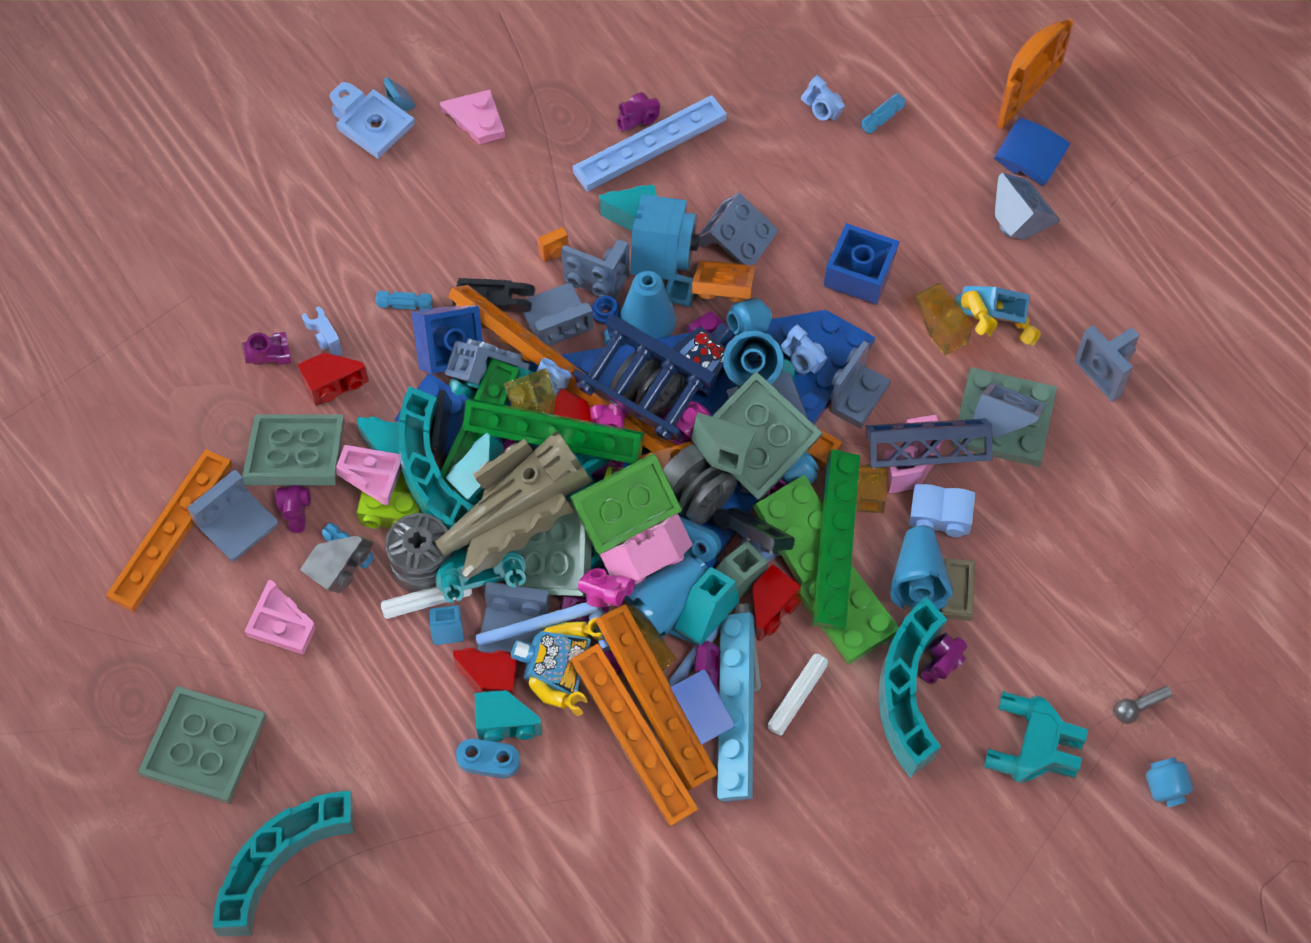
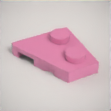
M490 90L440 102L441 112L444 115L449 114L456 121V125L463 131L468 132L470 137L478 144L505 138V130Z
M344 445L336 465L337 475L383 505H389L402 469L400 454Z
M268 580L244 632L246 637L304 655L316 626L305 613L298 609L297 605L289 597L287 598L278 589L273 581Z

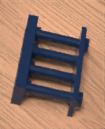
M612 314L606 322L610 341L587 375L577 369L574 371L573 376L576 383H578L576 387L589 396L595 393L655 429L653 432L666 441L673 439L679 443L682 436L680 429L676 428L675 425L698 390L701 391L703 388L709 392L713 390L717 383L716 373ZM628 344L635 348L636 355L614 389L611 390L599 383L598 380L620 346ZM652 358L661 363L660 367L662 369L639 405L623 396L646 360L650 361ZM678 373L687 378L686 382L688 384L665 420L649 412L671 376H676Z

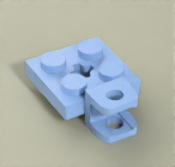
M342 82L330 93V100L334 104L332 112L339 119L336 123L337 130L377 159L415 125L412 116L374 89L364 97V93L354 85ZM343 92H347L349 94L344 95L343 98L339 96ZM381 121V126L371 127L370 122L377 123Z

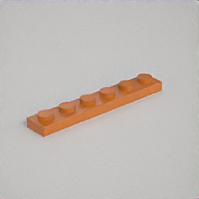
M207 449L203 451L107 592L106 597L108 601L133 613L136 612L194 525L187 507L227 476L233 467L231 460Z
M626 604L595 620L687 791L717 775L718 773L700 743Z
M599 644L572 658V665L668 825L672 827L697 812L696 804Z

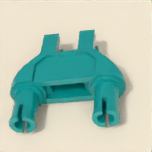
M462 547L453 552L454 555L440 566L436 574L438 590L443 593V597L447 602L454 603V597H456L457 602L462 600L464 590L486 585L487 582L495 583L505 580L510 587H516L515 582H518L519 586L523 585L526 580L524 573L526 562L517 550L510 551L504 555L498 566L484 569L477 575L466 579L462 571L468 552L465 551V547Z
M1003 690L998 710L1026 717L1025 721H1028L1021 752L1017 756L989 748L984 768L1012 775L1011 779L1018 783L1028 782L1048 772L1076 778L1077 772L1080 770L1082 758L1059 751L1057 746L1060 744L1082 750L1089 729L1064 722L1044 697L1035 695L1031 696L1030 699Z

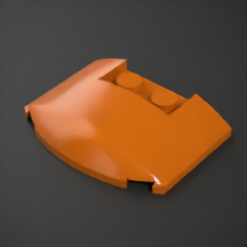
M1067 19L1042 28L1021 47L1009 70L998 116L997 127L1002 130L1063 64L1074 20Z

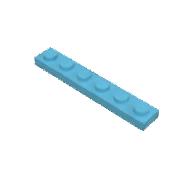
M750 612L727 615L721 622L719 695L735 724L733 728L719 735L718 799L722 802L753 799L755 616Z

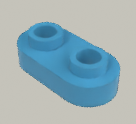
M680 517L693 544L684 555H689L692 558L698 556L703 562L711 561L721 550V541L718 535L710 529ZM699 543H703L706 546V552L700 550Z
M467 739L456 750L457 763L467 773L505 779L514 776L520 768L519 753L516 748L509 744L480 739ZM470 750H476L478 752L477 755L473 758L466 756L467 752ZM502 755H507L509 760L501 763L498 761V758Z

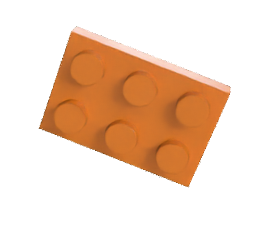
M699 260L692 282V293L698 294V297L704 299H714L716 296H724L734 302L750 299L756 265Z

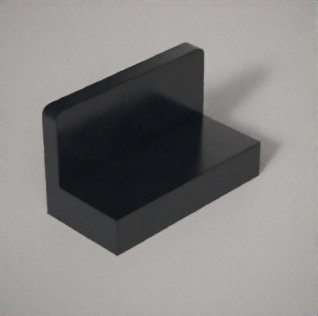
M439 390L436 415L430 431V447L433 457L445 458L452 406V400L446 390Z

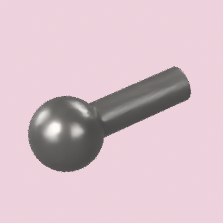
M1166 685L1136 700L1121 699L1114 707L1115 717L1122 723H1133L1138 719L1141 711L1173 697L1172 691Z

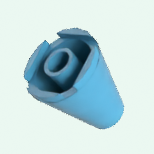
M643 271L635 276L620 311L619 318L655 339L673 334L677 315L661 277L655 272Z
M747 330L734 336L727 344L723 355L724 369L728 378L740 387L755 372H758L769 384H772L779 377L784 363L783 352L777 340L770 334L760 330ZM750 352H757L760 356L754 357Z
M923 525L910 528L904 536L890 586L891 599L899 608L904 609V605L914 608L927 597L939 610L945 607L949 597L952 599L953 586L936 534L932 529Z
M687 555L682 561L668 565L647 576L640 583L635 584L631 595H626L624 600L642 623L645 622L648 625H653L649 630L662 640L679 619L691 588L708 570V567L698 556L692 558Z

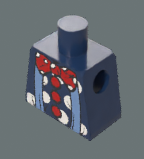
M723 323L711 335L702 327H698L672 349L716 373L718 383L725 372L723 364L725 345L735 333ZM703 388L700 392L708 398L713 390L709 392Z

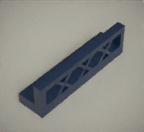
M986 418L866 425V438L869 441L871 468L993 461L992 424ZM984 437L985 453L972 454L965 448L973 438ZM965 438L961 443L956 440ZM945 439H951L957 445L949 455H941L934 448ZM928 440H934L930 445L926 442ZM912 441H921L927 447L919 457H910L904 451ZM895 442L904 443L899 447ZM877 443H890L897 449L889 459H877ZM961 450H963L966 454H958V453H959ZM931 452H933L936 456H928V455H929ZM900 454H903L906 458H897V457H898Z

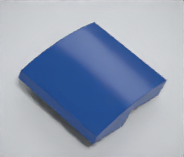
M1018 118L994 156V159L1013 174H1017L1021 170L1043 187L1048 183L1071 143L1044 126L1027 119Z

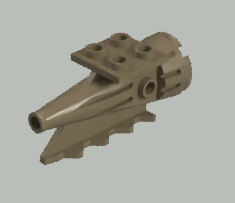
M558 431L551 434L534 451L527 441L523 439L519 443L510 445L503 454L493 461L484 463L477 472L472 474L484 489L482 499L444 535L437 539L435 543L445 557L470 544L462 571L465 578L469 579L484 569L498 566L504 555L510 551L524 548L530 537L536 533L550 530L556 519L562 515L574 513V509L565 496L589 485L593 481Z

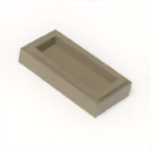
M944 558L953 586L952 599L949 597L947 605L941 608V613L946 619L972 621L975 561Z

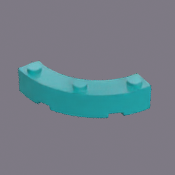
M409 386L403 399L399 418V454L402 472L407 487L424 514H430L441 520L449 530L474 505L466 501L455 491H452L442 478L430 447V431L436 415L437 397Z
M927 597L912 609L896 632L885 657L879 682V710L885 736L895 757L910 778L932 762L941 748V745L929 730L922 713L919 712L916 699V678L920 657L927 647L941 635L947 622L946 617Z
M351 790L315 796L310 801L293 808L289 807L267 821L248 839L233 859L223 886L220 887L212 925L218 937L252 936L254 917L260 898L266 886L282 865L299 851L315 842L337 835L354 833V799Z

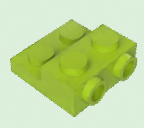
M402 470L388 506L383 505L362 491L357 510L359 523L371 529H378L380 527L391 528L396 521L404 516L422 513L407 487Z

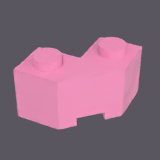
M935 414L907 419L906 423L938 421ZM928 440L926 442L930 445L934 440ZM944 440L934 448L939 454L941 453ZM912 441L904 451L910 457H919L927 447L921 441ZM897 449L886 450L883 459H889ZM931 452L928 456L936 455L933 452ZM900 454L897 458H906V457H905L903 454ZM935 464L882 467L889 494L913 490L915 484H922Z
M678 513L601 553L600 556L610 576L618 577L621 575L632 578L635 584H637L655 571L682 561L685 558V552L693 544Z

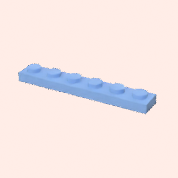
M711 95L572 166L573 174L588 192L726 121L727 113Z

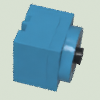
M642 194L637 217L632 228L630 274L637 275L643 271H652L657 273L661 279L675 280L678 269L689 271L693 251L698 250L699 234H696L697 214L686 212L687 200Z

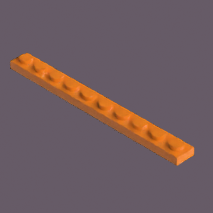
M469 285L452 287L448 298L454 301L456 306L478 305L481 326L495 332L499 336V340L504 344L513 346L520 351L522 358L538 366L541 359L547 358L554 361L559 368L569 371L572 377L565 390L588 401L589 408L595 405L611 404L595 393L589 396L576 387L578 383H576L573 376L576 369L581 371L579 368ZM627 413L628 417L624 419L625 429L644 432L642 447L655 452L676 446L671 440L666 441L653 432L655 430L653 427Z

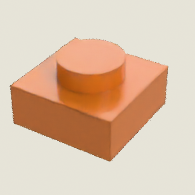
M563 227L537 238L539 255L544 262L552 258L561 257L563 246L569 247L568 234Z
M819 429L823 436L807 452L819 466L826 469L828 452L831 449L840 450L842 448V441Z

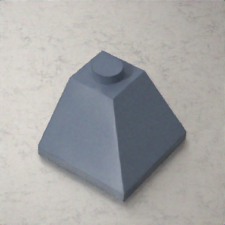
M1001 173L998 176L995 218L1001 224L999 228L1004 235L1009 238L1014 237L1025 240L1060 221V218L1028 179L1006 173Z
M991 382L982 393L972 419L986 418L992 424V436L998 438L1037 422L1047 404Z

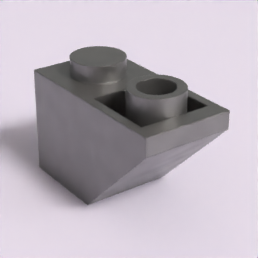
M357 535L317 544L300 570L326 590L340 593L351 584L353 573L359 565L367 560L371 552L370 548L374 542Z

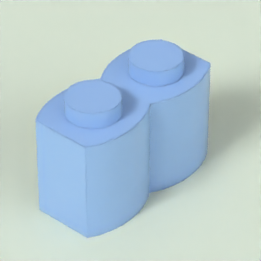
M915 484L909 526L923 525L933 531L940 530L946 532L951 537L969 535L973 520L975 492L959 488L945 489L935 485Z

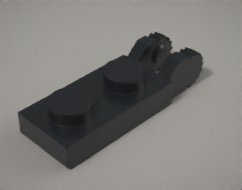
M459 278L457 280L456 287L469 285L502 311L513 310L524 313L531 311L532 303L530 301L512 298L513 294L523 297L533 296L535 294V287L531 284L495 279Z
M724 508L716 509L713 514V522L717 527L719 526L722 530L732 529L738 532V536L741 539L756 542L761 545V550L767 553L778 554L779 551L793 549L795 537L752 514L739 510V508H730L729 510Z

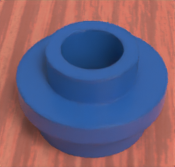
M610 296L599 297L591 308L593 318L602 324H606L612 314L617 317L620 315L618 302ZM603 310H609L610 312H608V313H603L602 311H603Z

